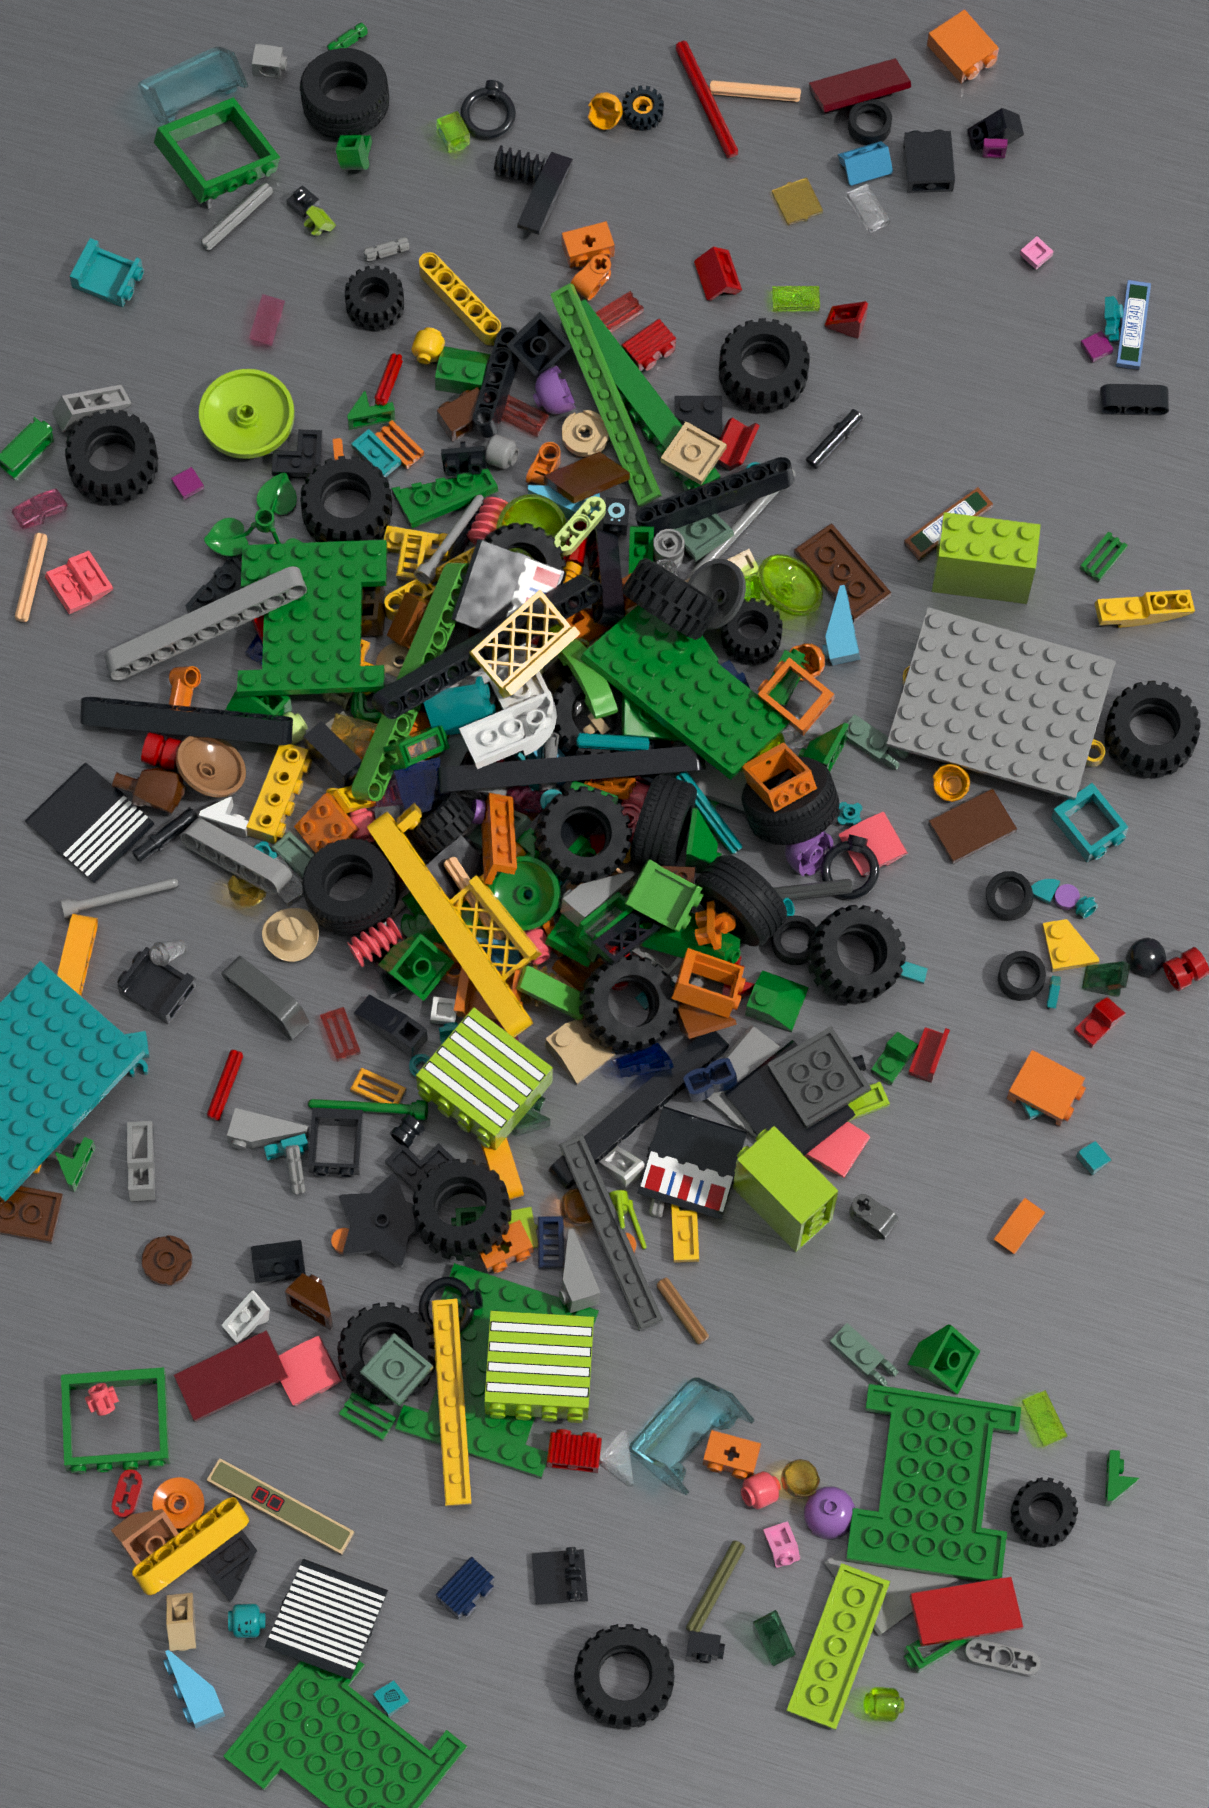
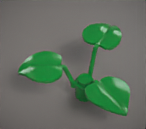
M281 473L272 477L260 488L257 494V505L260 509L255 514V522L251 523L250 528L246 532H244V525L239 520L224 518L218 521L204 538L206 545L220 555L228 557L238 556L242 554V545H248L246 536H249L255 528L262 533L271 532L276 544H281L274 528V512L278 515H286L293 511L297 503L296 491L287 474ZM290 538L285 543L303 542L295 538Z

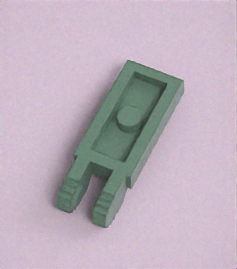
M854 714L848 721L849 727L846 740L876 761H881L891 769L897 770L900 766L899 763L886 753L890 750L903 759L908 756L906 751L886 746L888 736Z
M848 1323L829 1342L866 1377L869 1376L878 1385H887L886 1379L875 1371L878 1365L893 1377L899 1373L888 1360L884 1359L885 1357Z

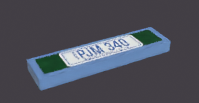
M1127 281L1116 367L1140 369L1151 283Z

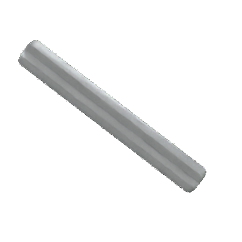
M267 183L259 186L201 239V245L206 250H211L272 195L273 189Z

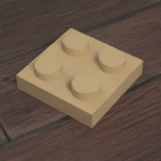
M685 422L662 455L660 462L702 485L726 450L727 444Z

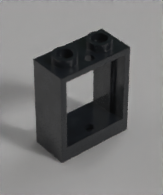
M312 1108L308 1160L309 1173H314L318 1177L339 1174L343 1178H352L354 1175H360L363 1110ZM319 1125L356 1127L353 1164L316 1162Z

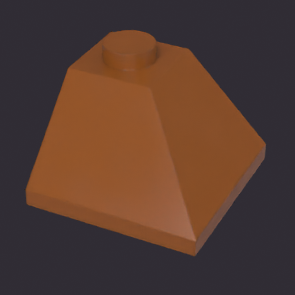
M679 1002V1009L675 1011L680 1031L689 1039L737 1025L736 1020L731 1016L726 1018Z

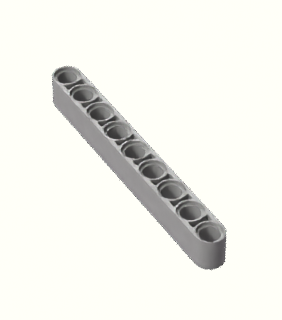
M294 566L285 568L109 650L104 658L111 678L113 680L126 679L304 596L307 588L300 569Z

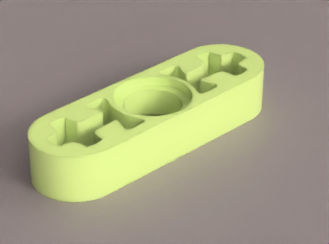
M596 496L588 498L555 536L554 545L556 548L560 546L563 551L560 555L567 556L572 554L605 516L606 504L602 498ZM598 505L599 512L596 510L593 511L589 519L588 515L591 512V506L596 507ZM577 521H583L587 527L583 531H577L573 525ZM570 533H571L572 537H571L570 540H569V546H568V545H564V546L562 547V546H561V540H562L563 542L567 541V539L570 537Z

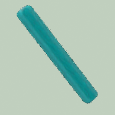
M683 771L675 777L677 780L691 783L697 789L695 807L730 854L733 855L742 848V844L688 772Z

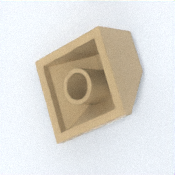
M585 1017L581 1020L565 1023L545 1039L546 1050L576 1085L616 1055L610 1047L604 1048L599 1045L601 1041L598 1038L593 1040L589 1034L592 1031L589 1027L584 1028L582 1024Z

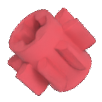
M105 1383L92 1386L88 1390L90 1396L85 1397L90 1413L96 1411L99 1416L111 1413L115 1409L114 1403L119 1402L113 1386L108 1388Z

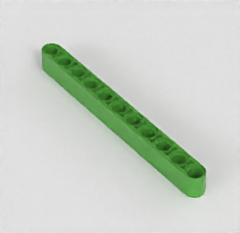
M448 563L443 568L397 680L443 654L456 624L451 618L469 563ZM422 703L395 719H389L383 714L381 715L352 784V795L355 799L374 802L382 799L394 770L390 769V765L397 763L399 760L396 750L384 752L383 747L409 736Z

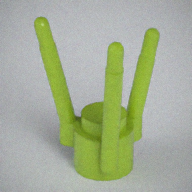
M625 1190L610 1192L609 1196L617 1212L620 1228H625L624 1214L629 1211L641 1247L646 1249L644 1236L633 1208V1200H629L628 1192Z

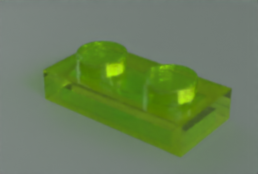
M772 286L773 312L820 311L819 286Z

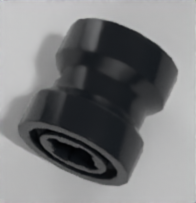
M406 1114L401 1119L402 1123L399 1127H394L390 1135L398 1144H404L409 1149L414 1144L413 1140L417 1136H421L425 1129L414 1117Z

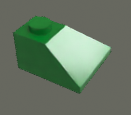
M843 723L810 741L807 749L802 748L798 756L814 759L825 765L831 772L846 744L849 724Z
M693 808L685 867H695V873H702L716 857L722 856V853L717 852L718 843L699 810Z
M418 932L394 945L379 963V966L424 1001L454 964V961Z
M762 970L746 1005L745 1016L792 1033L809 987Z
M948 1324L920 1341L907 1365L922 1378L958 1395L980 1350L957 1329Z

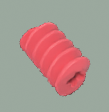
M497 497L485 498L483 506L480 507L479 514L476 515L475 522L472 523L471 530L467 534L471 543L476 546L478 539L483 540L488 534L504 526L506 523L503 520L509 519L507 512L513 511L512 505Z
M388 917L386 919L387 926L379 922L377 924L378 931L374 927H370L369 935L362 931L360 933L361 940L353 936L351 938L352 945L347 942L352 955L361 967L364 966L363 958L373 962V953L380 958L382 957V948L389 952V944L396 945L399 943V939L403 941L401 933L392 918Z

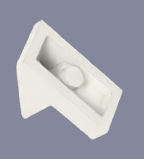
M232 797L213 804L199 813V818L225 832L244 838L248 836L246 828L248 821L246 818L238 814L230 815L233 808Z
M251 1291L221 1326L239 1344L258 1325L268 1322L270 1309L255 1291Z

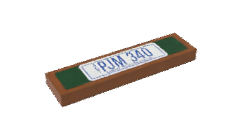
M977 487L944 512L980 517L993 507V503ZM944 512L904 540L905 546L918 560H921L937 548Z

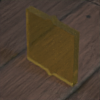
M807 177L793 183L788 182L787 185L772 190V194L788 226L803 220L808 221V218L823 213V209Z

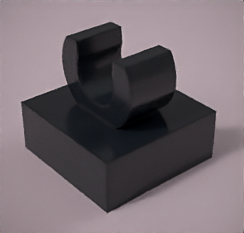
M303 185L286 200L287 205L303 219L308 215L306 211L311 206L317 207L320 204L319 198Z

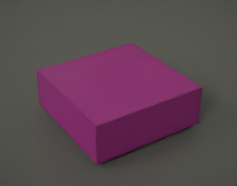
M984 138L983 158H1005L1007 139Z
M1102 331L1081 340V346L1092 363L1113 353L1114 349Z
M192 467L171 478L172 483L183 500L204 489L203 483Z

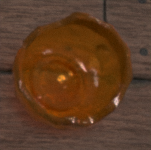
M575 1188L566 1192L559 1204L560 1214L565 1222L573 1226H584L591 1223L592 1221L578 1189Z

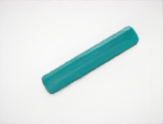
M579 733L576 740L577 747L627 751L649 749V738Z

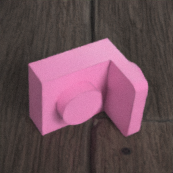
M788 1521L763 1529L776 1568L791 1565L800 1560L798 1544Z

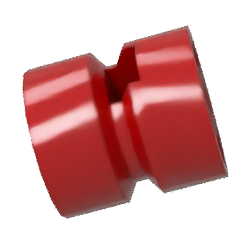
M149 732L143 745L141 763L153 766L160 763L161 768L176 771V753L183 741L173 738L164 740L162 735Z
M1196 947L1181 953V958L1174 957L1163 963L1165 975L1177 991L1190 986L1192 980L1199 981L1209 975V966L1202 953Z

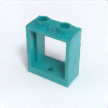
M1093 783L1079 791L1075 800L1069 798L1053 810L1051 817L1086 862L1093 858L1095 860L1100 859L1106 854V849L1114 845L1116 847L1124 842L1129 828ZM1093 801L1114 826L1115 830L1091 846L1068 817Z

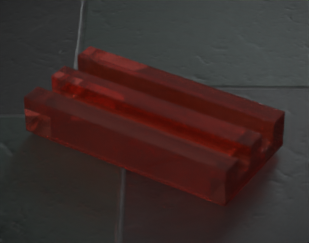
M629 291L596 312V314L606 324L614 318L616 319L621 316L622 313L630 308H635L607 326L608 330L613 332L643 313L644 307L639 304L637 298H634L633 293Z
M508 395L504 409L506 412H503L502 420L538 437L545 423L548 422L549 415ZM510 403V404L514 405L515 407H517V408H519V409H521V410H523V411H525V412H527V413H529V414H531V415H533V416H535V417H537V418H539V419H541V420H540V421H537V420H535V419H533V418L527 416V414H525V413H523V412H521V411H517L516 409H514V408L508 406V404Z
M344 1007L320 1015L337 1062L342 1061L343 1058H350L351 1055L361 1054ZM341 1014L353 1046L352 1049H349L336 1015ZM328 1018H332L344 1052H339L327 1020Z

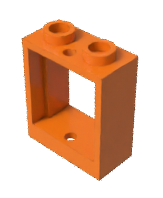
M789 657L786 662L783 660L779 662L773 670L775 674L770 680L765 679L757 689L759 691L758 697L774 711L780 713L790 723L791 727L804 736L834 701L835 695ZM790 669L821 694L800 720L768 695Z
M784 742L752 759L742 767L748 785L774 812L817 789L811 770ZM788 768L796 775L771 790L763 784V782Z
M687 948L679 969L672 999L729 1018L732 1009L737 1010L741 1000V996L737 994L742 992L746 978L742 977L744 967ZM691 973L729 985L728 996L689 984Z

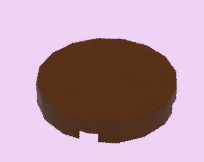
M166 1235L157 1237L146 1245L142 1253V1267L145 1275L153 1283L160 1286H173L181 1283L189 1275L193 1257L189 1246L182 1239Z

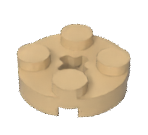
M583 410V413L576 414L575 412L566 418L562 426V443L568 451L580 457H588L601 452L606 447L609 434L600 414L591 410ZM590 430V437H581L580 431Z

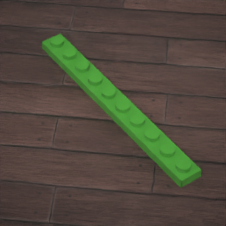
M569 283L551 293V298L622 467L630 472V480L628 482L638 506H644L661 497L662 494L574 284Z

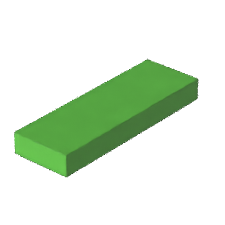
M528 965L523 967L516 987L517 990L576 1020L583 1018L584 1014H579V1006L582 1005V1001L579 1000L580 991Z

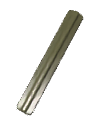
M732 1541L686 1626L688 1632H700L745 1550V1546L739 1541Z

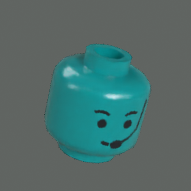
M236 1604L232 1611H228V1631L233 1632L235 1638H257L260 1634V1629L266 1628L265 1613H260V1607L257 1604Z

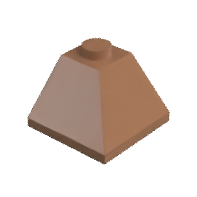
M163 1509L132 1514L111 1529L135 1565L179 1534Z

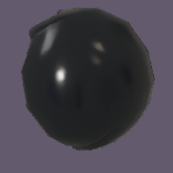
M1148 937L1133 943L1128 949L1125 958L1128 968L1134 974L1148 977L1153 973L1159 972L1163 967V963L1166 961V953L1159 941Z

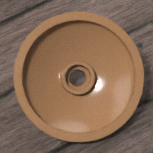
M189 736L180 744L177 750L176 764L180 775L187 784L204 795L211 797L230 796L236 793L245 781V763L239 752L224 739Z

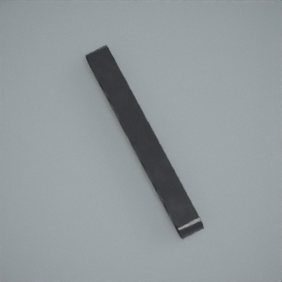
M102 697L81 698L80 723L83 725L275 745L292 744L293 718L288 716Z
M717 1031L697 1037L584 1136L596 1165L685 1088L683 1078L687 1073L694 1069L707 1068L708 1065L716 1061L728 1049L729 1044ZM562 1155L553 1163L548 1171L567 1190L575 1182Z

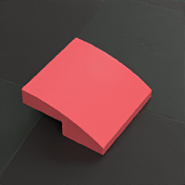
M90 551L69 558L67 564L50 570L45 575L46 580L68 614L85 608L113 590V586Z
M885 812L867 818L839 834L842 842L848 841L849 834L868 839L867 846L876 855L879 868L883 865L888 866L908 854ZM848 851L861 876L866 877L869 875L870 867L867 859L860 853Z
M846 1122L808 1152L805 1157L820 1163L824 1169L844 1178L870 1139V1136L853 1124Z
M320 1336L305 1341L279 1355L288 1375V1378L282 1380L281 1383L293 1406H298L317 1393L322 1394L342 1381Z

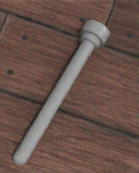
M482 495L475 496L430 560L420 564L416 569L414 575L421 583L430 584L436 576V566L484 501Z
M171 878L80 901L70 900V898L60 900L64 919L71 918L72 914H79L78 911L175 888L178 886V880Z

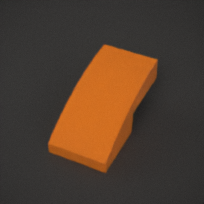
M1024 1198L994 1240L1013 1254H1016L1046 1212L1027 1198Z

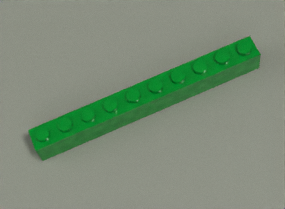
M584 299L581 301L623 404L628 410L629 418L634 424L638 423L641 427L642 435L648 442L651 440L657 455L661 458L682 428V425ZM561 323L560 326H561L563 332L566 334V331H565V329H564V326H563V324ZM669 467L673 476H678L683 482L682 486L685 491L701 486ZM713 467L702 485L721 478L715 467Z

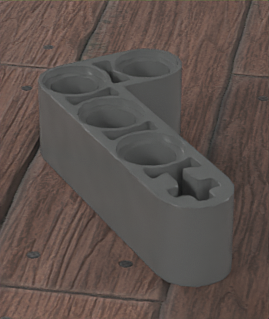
M238 956L221 972L223 978L233 988L271 1017L281 1033L292 1041L310 1024L301 1005L243 957Z

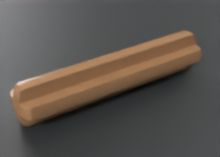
M667 1277L657 1283L658 1290L697 1344L705 1342L709 1338V1334Z

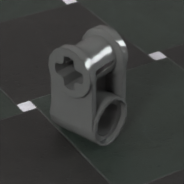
M866 1194L857 1195L849 1209V1214L854 1221L881 1240L886 1239L899 1221L896 1213ZM863 1205L866 1207V1209H864L861 1212L858 1210V1208H860Z

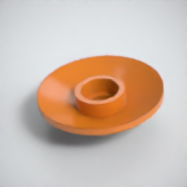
M182 1477L171 1478L163 1482L155 1491L152 1500L153 1511L163 1509L176 1529L187 1528L202 1515L204 1496L199 1486L193 1481ZM181 1501L184 1503L182 1509H176L174 1507L175 1503Z

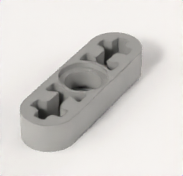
M981 1639L971 1640L965 1648V1657L971 1664L1024 1677L1034 1676L1041 1664L1040 1658L1034 1652ZM978 1645L980 1646V1651L985 1653L989 1652V1648L994 1650L991 1653L990 1662H987V1655L981 1654L978 1658H974V1653L970 1652V1649H974ZM999 1651L1007 1652L1010 1656V1662L1006 1665L998 1664L995 1660V1654ZM1015 1654L1019 1655L1018 1661H1025L1027 1658H1031V1663L1035 1664V1667H1031L1029 1671L1025 1670L1024 1664L1017 1663L1016 1668L1011 1666L1014 1663Z

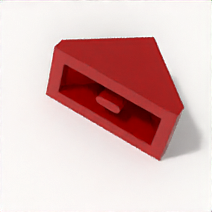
M864 301L832 306L824 326L858 339L866 321L868 303Z

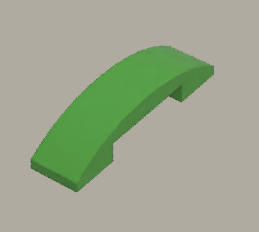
M574 639L557 654L563 666H569L586 695L585 703L595 719L617 713L618 708L607 680L580 659L582 653L587 648L580 641Z

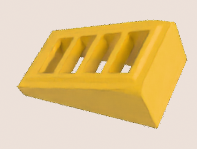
M404 529L396 573L398 580L411 582L417 579L414 573L404 572V568L416 570L420 564H424L428 533ZM408 539L421 540V545L408 543ZM407 548L420 550L419 554L409 553L406 551ZM405 558L418 560V563L405 562Z

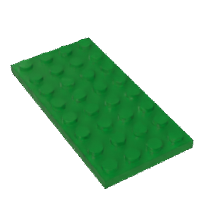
M639 605L584 651L580 658L730 780L742 770V767L747 762L754 759L790 724L780 713L774 711L763 702L755 692L680 632L659 620Z

